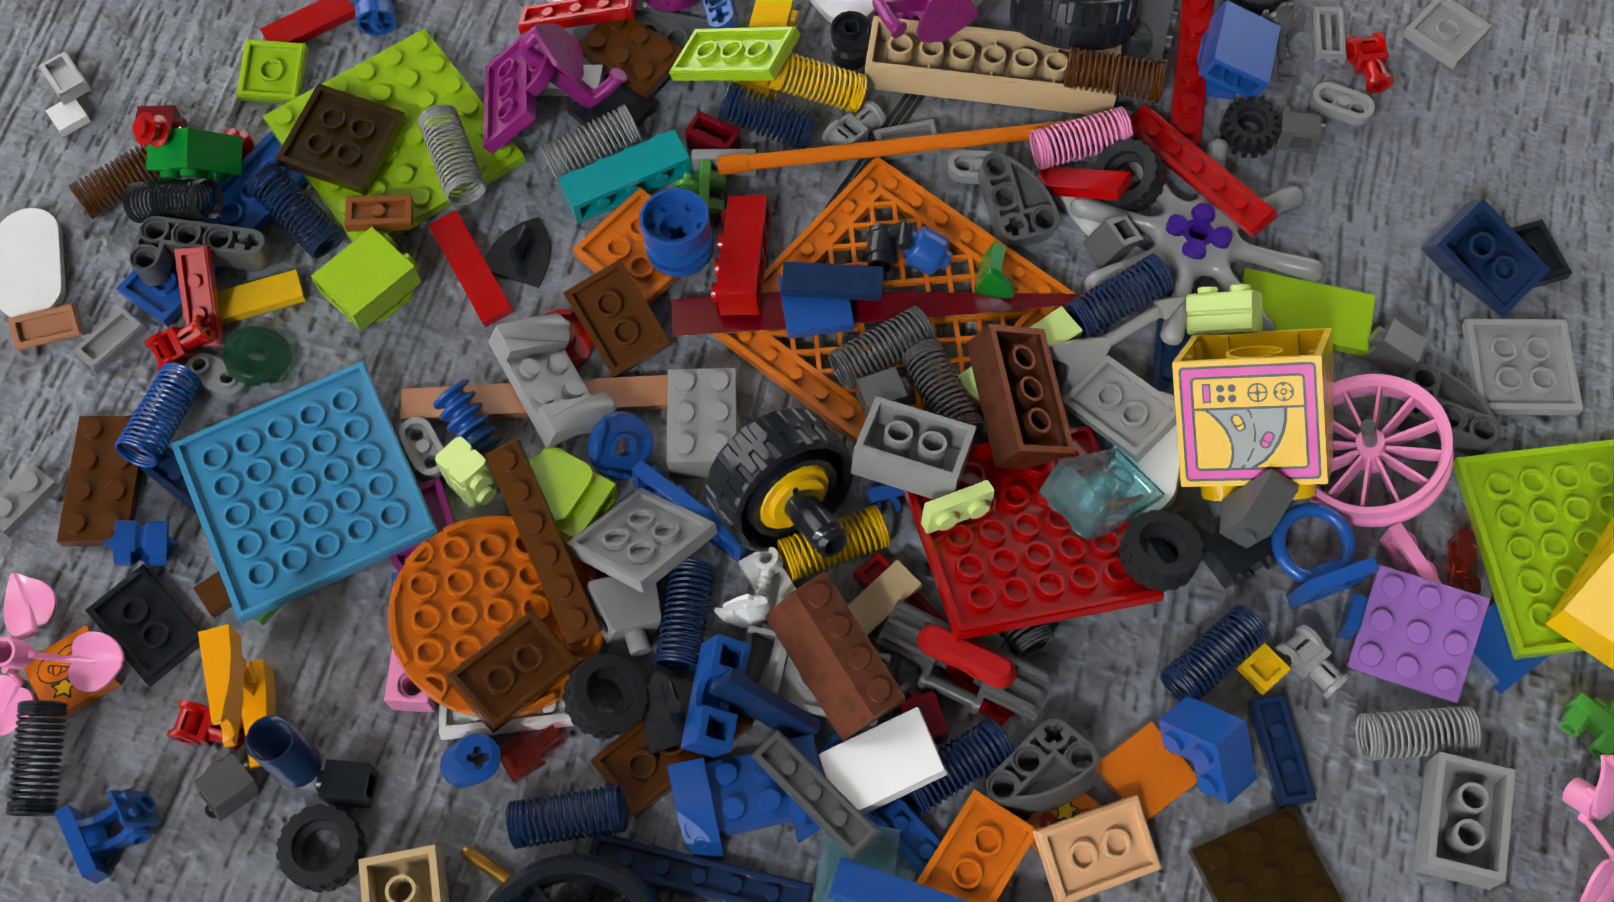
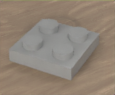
M1433 0L1406 27L1402 36L1453 70L1489 33L1492 25L1454 0Z

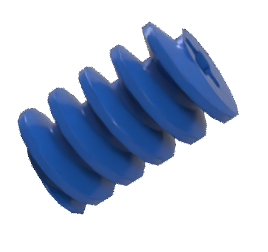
M463 380L442 392L434 401L433 406L438 410L445 409L441 413L440 418L442 421H451L447 426L449 433L459 432L455 438L463 437L472 446L473 450L482 453L498 444L502 438H490L496 427L485 428L483 426L490 417L488 414L477 415L483 404L481 402L470 403L476 392H464L463 389L467 386L469 380Z
M484 734L466 736L444 751L440 761L442 776L449 784L460 788H467L488 780L496 773L500 766L501 754L499 746L492 738Z

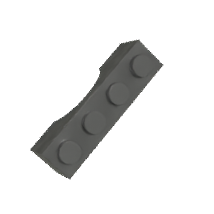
M1142 0L1138 23L1133 37L1139 40L1146 49L1147 55L1143 57L1144 62L1147 58H1149L1150 62L1152 59L1168 62V60L1162 59L1163 53L1169 54L1173 36L1167 35L1168 29L1174 30L1178 11H1173L1174 0ZM1140 69L1137 77L1133 98H1131L1130 95L1133 84L1134 70L1127 97H1125V90L1127 85L1128 70L1125 78L1122 96H1119L1122 79L1121 71L1114 108L1122 106L1128 111L1135 112L1143 104H1146L1151 108L1152 102L1159 103V101H1148L1147 99L1151 82L1152 69L1150 72L1146 96L1144 100H1142V93L1145 83L1146 69L1141 85L1140 96L1138 99L1136 98V94L1140 77Z

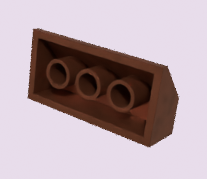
M988 324L966 344L995 468L1026 469L1073 456L1076 453L1044 329Z
M825 571L795 589L765 616L842 742L905 703V695Z

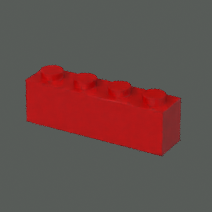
M767 195L728 196L727 210H722L721 223L724 232L718 235V249L721 254L719 258H715L714 265L717 282H712L711 285L712 302H717L720 316L760 315L771 222Z

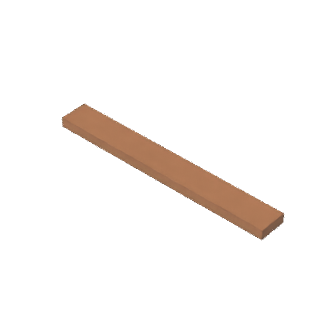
M668 375L582 379L590 395L604 392L609 398H612L616 403L617 412L667 410ZM511 383L467 385L463 389L464 392H476V395L470 400L471 404L480 402L483 404L477 412L478 416L488 414L489 419L529 417ZM451 386L401 389V422L403 423L412 417L424 418L429 423L449 422L442 421L440 418L441 413L445 409H435L433 403L442 392Z

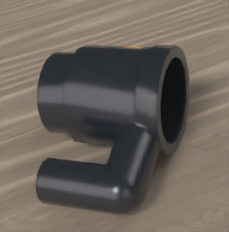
M903 220L894 225L877 223L868 227L867 266L883 267V272L891 271L894 268L898 248L901 250L911 248L912 223L909 220Z

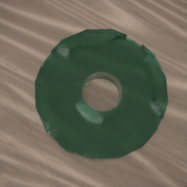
M248 326L238 329L227 338L223 346V362L228 374L238 382L250 386H261V383L269 382L270 385L277 383L287 375L291 366L292 351L286 338L277 331L263 326ZM254 352H258L265 355L266 358L261 361H256L251 359L248 355Z

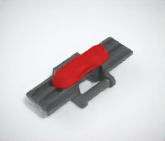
M899 599L876 641L877 645L925 668L918 681V687L922 689L928 687L971 708L970 712L975 715L978 714L986 698L1035 722L1057 675L1003 650L1002 647L1005 639L996 634L956 641L949 623ZM949 665L967 673L974 678L973 683L980 687L978 695L933 674L935 668L947 669Z

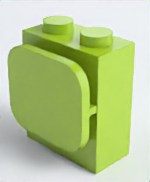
M373 227L369 228L311 275L319 292L361 332L373 322H382L390 318L414 297L415 287L421 283L416 271L419 268L417 262L408 253L402 255L397 250L398 246L388 234L384 233L381 235Z
M545 446L540 454H536L530 461V465L561 535L568 541L610 511L619 498L616 483L593 472L587 463L559 448L550 447L547 449Z

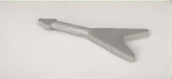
M1177 295L1156 299L1154 301L1155 306L1104 336H1093L1049 344L1051 359L1064 362L1066 365V372L1059 389L1061 398L1071 391L1106 356L1112 346L1159 318L1167 320L1184 301V297Z

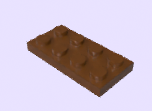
M79 416L56 541L62 547L104 546V539H111V536H114L116 520H135L143 472L139 468L140 466L124 459L115 449V442H117L118 437H120L132 416ZM128 444L132 449L146 456V453Z

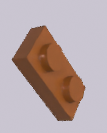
M412 195L346 197L345 227L347 232L367 231L371 227L376 231L413 229L414 201Z

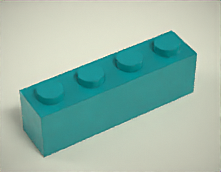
M673 129L666 133L656 134L651 139L640 144L630 145L623 151L609 157L600 158L581 169L571 170L564 176L559 177L558 181L565 202L577 224H580L619 207L639 188L650 194L673 184L677 180L683 179V174L685 173L692 174L691 160Z

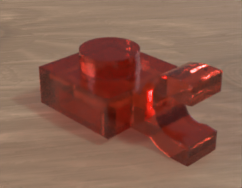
M1458 529L1447 541V574H1451L1448 586L1459 589V582H1465L1469 587L1470 593L1479 595L1481 593L1480 579L1470 571V567L1476 563L1478 557V546L1473 543V530Z
M553 724L534 738L525 730L499 747L500 761L510 779L517 783L547 764L542 756L544 752L554 750L566 742Z

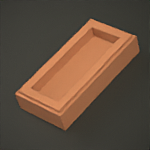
M77 303L7 318L15 350L19 351L85 335Z

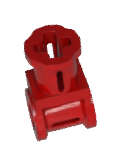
M1375 32L1372 36L1363 38L1350 36L1346 40L1347 59L1350 64H1353L1356 74H1364L1367 81L1365 88L1370 94L1381 93L1394 84V77L1388 73L1385 66L1389 55L1382 32Z
M196 315L192 318V322L185 327H170L165 331L150 336L144 343L147 348H151L158 362L157 370L159 372L165 363L186 364L189 358L197 354L194 348L204 342H213L216 333L211 323L205 317Z
M180 700L178 703L180 712L173 729L168 730L166 736L175 741L195 746L200 744L212 747L213 742L222 743L221 724L213 726L209 707L192 701ZM242 717L237 745L229 747L233 750H239L245 742Z

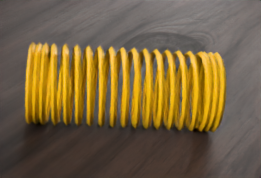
M791 52L775 81H766L768 89L771 88L774 91L782 90L783 93L787 91L788 95L790 93L793 96L797 94L798 97L803 96L804 99L808 98L809 101L811 99L814 102L818 100L819 104L823 102L824 105L829 104L830 107L833 105L835 108L839 107L840 110L844 108L847 112L856 113L860 109L866 94L867 77L859 72H851L849 69H841L839 66H830L829 63L825 64L818 60L815 61L813 58H804L802 55H794ZM791 63H792L791 71H790V73H789V77H788V81H787V85H786V87H785V89H784V84H785L786 77H787V74H788V69H789V67H790V65H791ZM797 65V69H796V73H795V76H794V79H793L792 87H791V89H790V91H789V87H790V83H791V80H792L793 72H794L795 66ZM802 66V72L798 81L797 89L795 91V85L797 83L799 71ZM807 66H808L807 74H806V77H805V80H804V84H803V88H802V91H801V93H800V87H801L802 82H803L804 73H805V70H806V68H807ZM813 68V73L809 82L808 91L805 95V90L809 81L810 72ZM817 70H818V76H817L816 81H815V84H814L813 93H812V95H811V97H810V92H811V89H812V87H813V83H814V79H815V74H816V72H817ZM822 72H823V78H822L821 83H820V86H819L820 77H821V74H822ZM829 72V76L825 85L826 76ZM833 74H834V79H833L832 84H831V87H830L831 78H832V76H833ZM838 76H839V81H838L837 86H836V89H835L836 80H837V78H838ZM849 77H850L849 84H848V87H847V89H846L847 81H848V79H849ZM818 86H819L818 96H817L816 99H815V94H816L817 89H818ZM823 88H824L823 97H822V99H821V101H820V96H821L822 91H823Z
M873 504L863 508V511L858 510L857 513L852 512L851 515L846 514L845 517L840 516V519L836 518L843 529L845 528L842 520L845 522L848 533L847 543L842 551L831 557L819 555L817 549L814 548L813 550L811 544L801 532H799V535L794 533L793 537L788 535L784 539H778V549L783 557V564L789 578L792 581L802 579V572L804 576H808L807 568L810 574L813 575V566L819 572L820 567L823 570L826 569L825 563L827 567L831 568V561L833 565L837 566V559L842 564L843 558L848 562L849 556L854 559L855 554L860 557L861 552L866 555L867 551L872 553V547L877 551L878 547L883 549V547L890 546L891 541L888 528L879 508ZM854 516H855L856 519H857L858 526H857L856 522L854 521ZM848 518H849L850 521H851L852 528H851V526H850V524H849V522H848ZM802 536H803V538H804V540H805V542H806V546H807L808 552H807V550H806V548H805V546H804V544H803ZM796 538L800 544L802 554L797 546Z

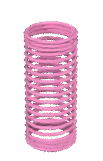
M1120 106L1109 109V111L1104 110L1103 113H1094L1092 116H1083L1081 119L1077 118L1076 120L1072 119L1071 121L1061 122L1054 126L1050 125L1049 128L1044 127L1043 129L1032 130L1030 133V146L1037 167L1043 170L1053 167L1054 164L1057 166L1059 163L1064 164L1065 161L1069 163L1070 160L1074 162L1075 159L1080 160L1081 157L1085 159L1086 156L1091 157L1092 154L1095 156L1097 153L1102 154L1105 151L1103 139L1106 147L1109 146L1108 136L1111 145L1114 144V137L1116 141L1133 139V128L1128 112L1124 107ZM1109 117L1111 119L1112 128L1109 123ZM1104 120H1105L1106 125H1107V131H1106V128H1105V125H1104ZM1099 122H1100V124H1101L1102 135H1101V131H1100V128H1099ZM1093 123H1094V125H1095V127H1096L1097 138H1098V142H1099L1100 147H1101L1100 150H1099V148H1098V143H1097L1096 134H1095V131H1094V128H1093ZM1082 125L1085 129L1087 144L1089 146L1090 153L1087 151V145L1083 134ZM1088 125H1089L1090 130H1091V137H1090V134H1089V131H1088ZM1077 128L1080 132V138L1084 149V155L1081 150V144L1077 134ZM1072 130H1073L1074 135H1075V141H1076L1077 149H1078V151H1079V157H1078V155H1077V153H1076L1075 143H1074V140H1073V137H1072ZM1066 131L1069 135L1070 144L1073 151V157L1070 153V147L1067 140ZM1061 133H1062L1063 138H1064V143H1065L1066 151H1067V154H1068V159H1067V157H1066V155H1065V150H1064V146H1063L1062 139H1061ZM1050 136H1051L1052 141H1053V144H1054V149H1055V153H1056V156H1057V162H1056L1055 157H1054V153H1053V149H1052V145H1051V141H1050ZM1056 136L1059 141V146L1062 153V160L1059 155V150L1056 143ZM1092 141L1095 147V152L1092 148Z

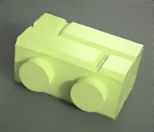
M1249 284L1230 285V292H1218V287L1197 288L1198 294H1187L1186 312L1188 315L1186 326L1188 335L1263 331L1262 293L1251 290V285Z
M456 437L436 455L435 461L449 488L458 496H461L462 500L470 508L476 509L492 501L498 488L486 459L479 452L473 450L472 446L463 437Z

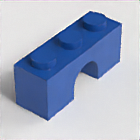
M720 634L701 643L680 749L713 758L732 750L738 714L729 712V704L710 694L709 691L712 682L730 670H735L744 676L746 675L751 644Z

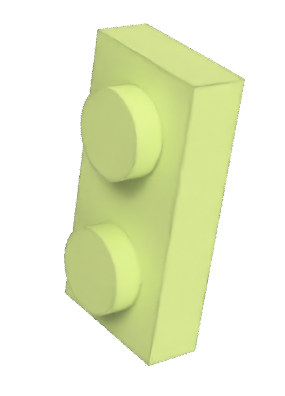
M985 480L926 502L921 525L926 533L929 534L937 530H948L956 523L969 518H980L990 510L995 490L990 482Z

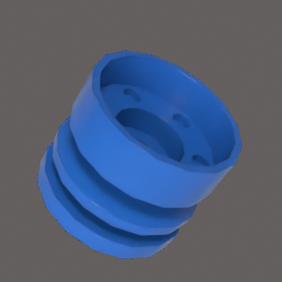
M671 188L655 193L644 203L640 211V228L647 258L652 267L661 274L672 277L690 276L701 271L710 262L714 253L712 228L710 227L709 210L703 198L687 189Z

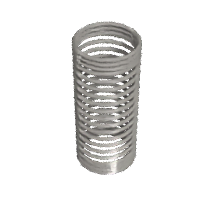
M447 104L435 105L426 109L419 116L418 124L447 201L457 205L476 201L485 193L487 187L457 109ZM442 115H454V117H443L430 123L427 126V128H425L428 122L436 117ZM453 119L452 121L437 124L433 128L429 129L432 125L439 121ZM449 133H454L450 136L440 138L441 136L447 135ZM450 138H454V139H452V140H450V141H448V142L441 143V142H443L444 140H447V139H450ZM457 142L451 146L444 147L445 145ZM454 147H458V148H456V149H454V150L445 152V151L448 150V149H451V148H454ZM458 152V153L455 154V155L448 156L449 154ZM461 156V157H459V158H457V159H455V160L449 161V160L452 159V158ZM471 181H475L474 183H472V184H470V185H468V186H466V187L455 188L456 186H462V185H465V184L470 183ZM480 182L475 188H473V189H471V190H469V191H466V192H463V193H452V192H450V191H462V190H466V189H469L470 187L474 186L476 183ZM450 195H454V196L466 195V196H463V197H453V196H450Z
M623 104L620 108L617 107V112L612 109L613 116L610 112H607V117L602 114V120L597 117L598 124L593 119L592 125L587 122L588 129L585 125H582L583 132L579 127L576 129L577 133L572 130L573 138L568 132L566 133L568 140L562 135L563 143L557 137L556 141L559 148L554 140H551L554 150L548 142L540 146L557 181L559 177L567 173V169L571 171L573 167L574 170H578L577 164L580 169L583 168L581 160L585 166L589 165L587 159L590 164L594 163L591 154L595 161L598 160L595 150L600 158L604 157L601 149L605 156L609 157L604 142L611 155H614L608 138L617 153L619 148L614 137L620 148L624 150L625 148L617 131L626 147L629 146L623 130L632 145L639 143V141L642 142L641 134L626 105Z
M1468 705L1463 707L1455 706L1453 708L1442 707L1440 709L1428 708L1427 710L1415 709L1414 711L1402 710L1401 712L1396 710L1395 712L1389 711L1388 713L1384 711L1382 713L1369 712L1361 713L1357 717L1356 740L1360 754L1367 761H1376L1382 758L1387 760L1389 757L1391 759L1395 757L1400 759L1402 756L1404 758L1409 756L1420 758L1422 755L1424 757L1428 755L1433 757L1438 753L1437 749L1440 752L1452 755L1455 753L1458 755L1461 753L1475 754L1481 747L1482 729L1476 711ZM1464 721L1467 729L1468 741L1466 739ZM1444 722L1447 730L1448 746L1445 740ZM1450 723H1452L1454 731V744L1451 737ZM1431 724H1432V728H1433V732H1434V740H1435L1434 744H1433L1432 734H1431ZM1367 725H1368V728H1369V737H1370L1371 748H1369L1368 740H1367V730H1366ZM1438 725L1441 734V745L1438 737ZM1418 726H1419L1420 734H1421V745H1420L1419 735H1418ZM1405 727H1406L1407 737H1408V746H1407L1406 735H1405ZM1425 727L1427 730L1428 746L1425 738ZM1412 728L1414 732L1415 747L1412 738ZM1392 729H1393V733H1394L1395 746H1394V742H1393ZM1399 730L1401 735V744L1399 739Z

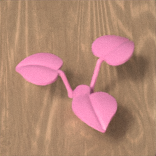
M15 572L10 575L4 600V622L12 635L0 637L1 671L10 675H0V737L15 732V728L18 727L15 724L17 720H20L16 717L18 714L16 712L18 710L17 703L35 700L34 694L29 689L21 687L24 679L15 669L21 670L26 668L34 659L71 663L68 671L71 684L83 692H96L112 682L122 669L125 661L124 652L120 644L111 636L96 631L86 632L75 638L72 644L73 656L35 652L31 644L23 640L37 635L39 632L38 626L47 625L53 619L57 608V597L53 588L47 583Z
M1614 755L1600 756L1601 773L1596 787L1581 777H1577L1566 786L1562 796L1564 803L1580 812L1577 819L1588 827L1609 855V859L1602 861L1593 872L1579 902H1612L1614 900V849L1591 821V819L1595 818L1602 820L1614 811Z

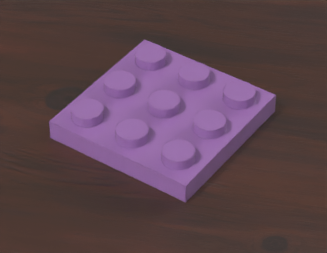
M1379 565L1380 570L1377 571L1362 624L1357 633L1346 668L1457 704L1490 599Z

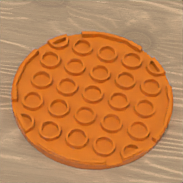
M489 515L469 518L443 528V531L437 533L429 540H424L405 560L404 566L393 583L389 598L388 629L390 641L398 662L406 675L423 693L437 703L453 711L474 717L478 716L447 682L446 675L532 610L580 662L579 665L587 658L589 659L600 652L604 638L601 632L573 646L567 644L512 516ZM563 537V539H564V541H565V544H566V543L568 542V540ZM571 556L586 589L589 581L598 580L599 577L592 566ZM566 676L515 717L539 712L562 700V695L565 692L564 684L570 677Z

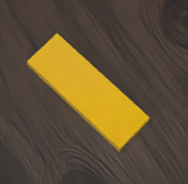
M297 269L217 291L222 325L306 302Z

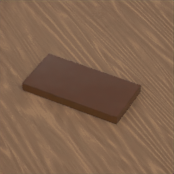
M729 705V712L738 714L734 742L752 727L740 710ZM641 720L594 756L591 762L609 785L619 784L625 796L626 807L634 818L637 819L672 791L667 765L704 758L705 763H708L713 757L680 749L681 745L651 755Z

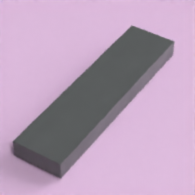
M779 730L751 755L753 760L852 861L856 862L882 836L880 831Z

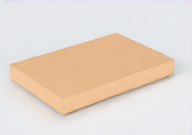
M1131 795L1032 831L1055 902H1075L1162 869L1138 795Z

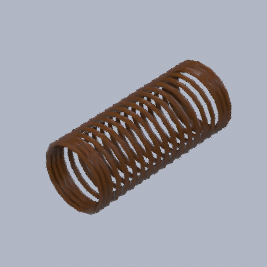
M1070 47L1064 88L1076 89L1081 71L1079 89L1082 90L1087 71L1085 91H1087L1093 70L1090 90L1093 92L1099 69L1096 89L1098 93L1105 68L1102 93L1104 94L1111 68L1108 87L1109 95L1111 94L1117 67L1114 96L1117 93L1121 71L1122 79L1119 96H1122L1127 70L1128 78L1125 97L1128 96L1134 70L1130 95L1133 98L1140 69L1136 94L1138 99L1146 69L1142 100H1144L1152 69L1147 99L1148 101L1153 100L1157 102L1160 100L1166 74V61H1160L1159 59L1155 61L1152 59L1150 62L1149 58H1147L1144 62L1143 57H1141L1138 62L1137 56L1133 59L1130 55L1127 59V56L1123 55L1121 59L1120 54L1115 59L1114 52L1111 56L1109 52L1104 56L1103 51L1100 52L1098 57L1097 50L1094 51L1092 57L1093 52L1091 49L1088 51V54L1087 50L1083 49L1081 54L1080 47Z
M140 145L141 149L135 146L136 152L130 149L131 155L125 152L126 158L120 155L122 162L115 158L117 165L110 160L112 168L105 163L107 171L100 166L99 169L102 174L95 169L94 172L98 179L90 172L89 175L93 182L87 175H84L88 185L82 178H79L83 188L77 181L69 184L70 190L91 219L94 220L97 216L102 215L100 207L104 212H107L105 204L109 209H112L110 201L114 206H117L115 198L119 203H122L120 195L123 197L127 185H130L132 182H138L137 179L140 182H145L142 176L146 181H151L147 173L153 181H158L152 171L145 172V160H147L146 146ZM155 172L158 178L162 180L163 178H160V172Z

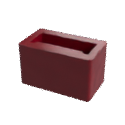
M701 111L696 113L685 130L687 148L691 150L741 148L739 128Z

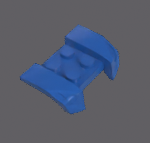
M813 734L788 739L821 772ZM753 753L705 763L704 758L667 765L685 844L695 856L724 860L720 837L793 821L797 843L821 828L751 757Z

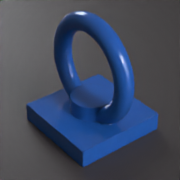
M1302 503L1287 509L1271 536L1272 551L1278 565L1288 576L1303 583L1286 596L1292 609L1352 588L1380 570L1374 556L1354 563L1357 543L1351 525L1338 511L1324 504ZM1304 517H1317L1327 521L1336 529L1342 542L1340 558L1323 563L1311 570L1302 568L1295 563L1287 550L1286 535L1290 526L1295 521Z

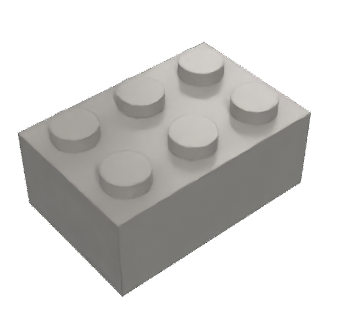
M736 368L668 369L667 467L670 479L707 478L709 470L720 450L738 432Z
M876 396L854 447L851 474L931 499L940 498L957 491L971 454L977 427Z
M1438 752L1425 762L1413 871L1488 890L1506 882L1516 770L1443 752Z

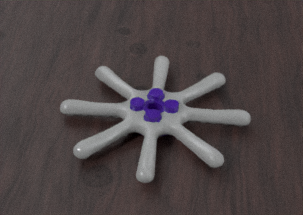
M1220 138L1213 139L1207 146L1206 154L1224 168L1229 154V144ZM1128 162L1127 165L1142 180L1143 170L1141 165L1136 162ZM1167 183L1163 186L1162 194L1156 199L1163 209L1162 214L1157 216L1143 215L1091 198L1076 197L1070 204V211L1074 216L1098 223H1103L1106 219L1126 213L1138 232L1149 235L1154 242V246L1145 252L1089 273L1084 280L1085 287L1089 291L1091 288H1095L1101 282H1106V279H1111V276H1116V273H1121V270H1126L1127 267H1131L1132 264H1136L1137 261H1141L1152 253L1159 256L1165 265L1172 267L1176 271L1177 280L1172 296H1182L1184 301L1167 320L1164 319L1160 337L1168 345H1178L1184 338L1188 316L1186 312L1187 294H1192L1194 281L1200 276H1209L1215 279L1224 292H1230V285L1242 284L1232 272L1230 266L1232 262L1237 260L1251 262L1307 281H1319L1324 275V266L1316 259L1280 252L1244 241L1238 233L1241 228L1198 193L1197 199L1191 201L1180 199L1172 192ZM1291 185L1262 200L1275 209L1278 214L1299 206L1304 200V193L1299 187ZM1262 310L1263 331H1275L1273 321Z

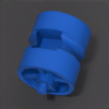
M354 0L356 6V25L360 31L368 35L377 36L388 34L395 29L397 25L395 0Z
M116 520L114 536H111V539H104L103 545L111 546L114 566H135L139 561H143L146 566H167L168 551H171V547H179V540H172V537H169V521H147L144 526H140L137 520Z

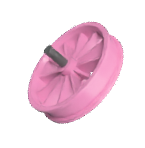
M1363 374L1335 382L1334 407L1345 402L1360 433L1357 435L1334 421V432L1349 442L1333 441V452L1346 454L1333 458L1332 471L1350 464L1352 465L1328 493L1324 492L1316 484L1317 494L1308 499L1311 503H1320L1335 509L1344 516L1350 525L1360 527L1395 525L1422 513L1438 499L1452 473L1454 460L1451 425L1444 409L1428 391L1419 385L1392 375ZM1376 395L1373 420L1366 419L1361 422L1350 399ZM1388 396L1405 401L1406 403L1380 432L1378 424L1382 397ZM1415 407L1431 420L1392 435ZM1435 431L1438 432L1442 444L1441 450L1399 446ZM1395 458L1438 461V465L1428 480ZM1387 466L1421 488L1409 497L1400 500L1385 468ZM1361 470L1365 471L1360 506L1337 500L1336 498ZM1371 473H1380L1394 503L1383 506H1367Z

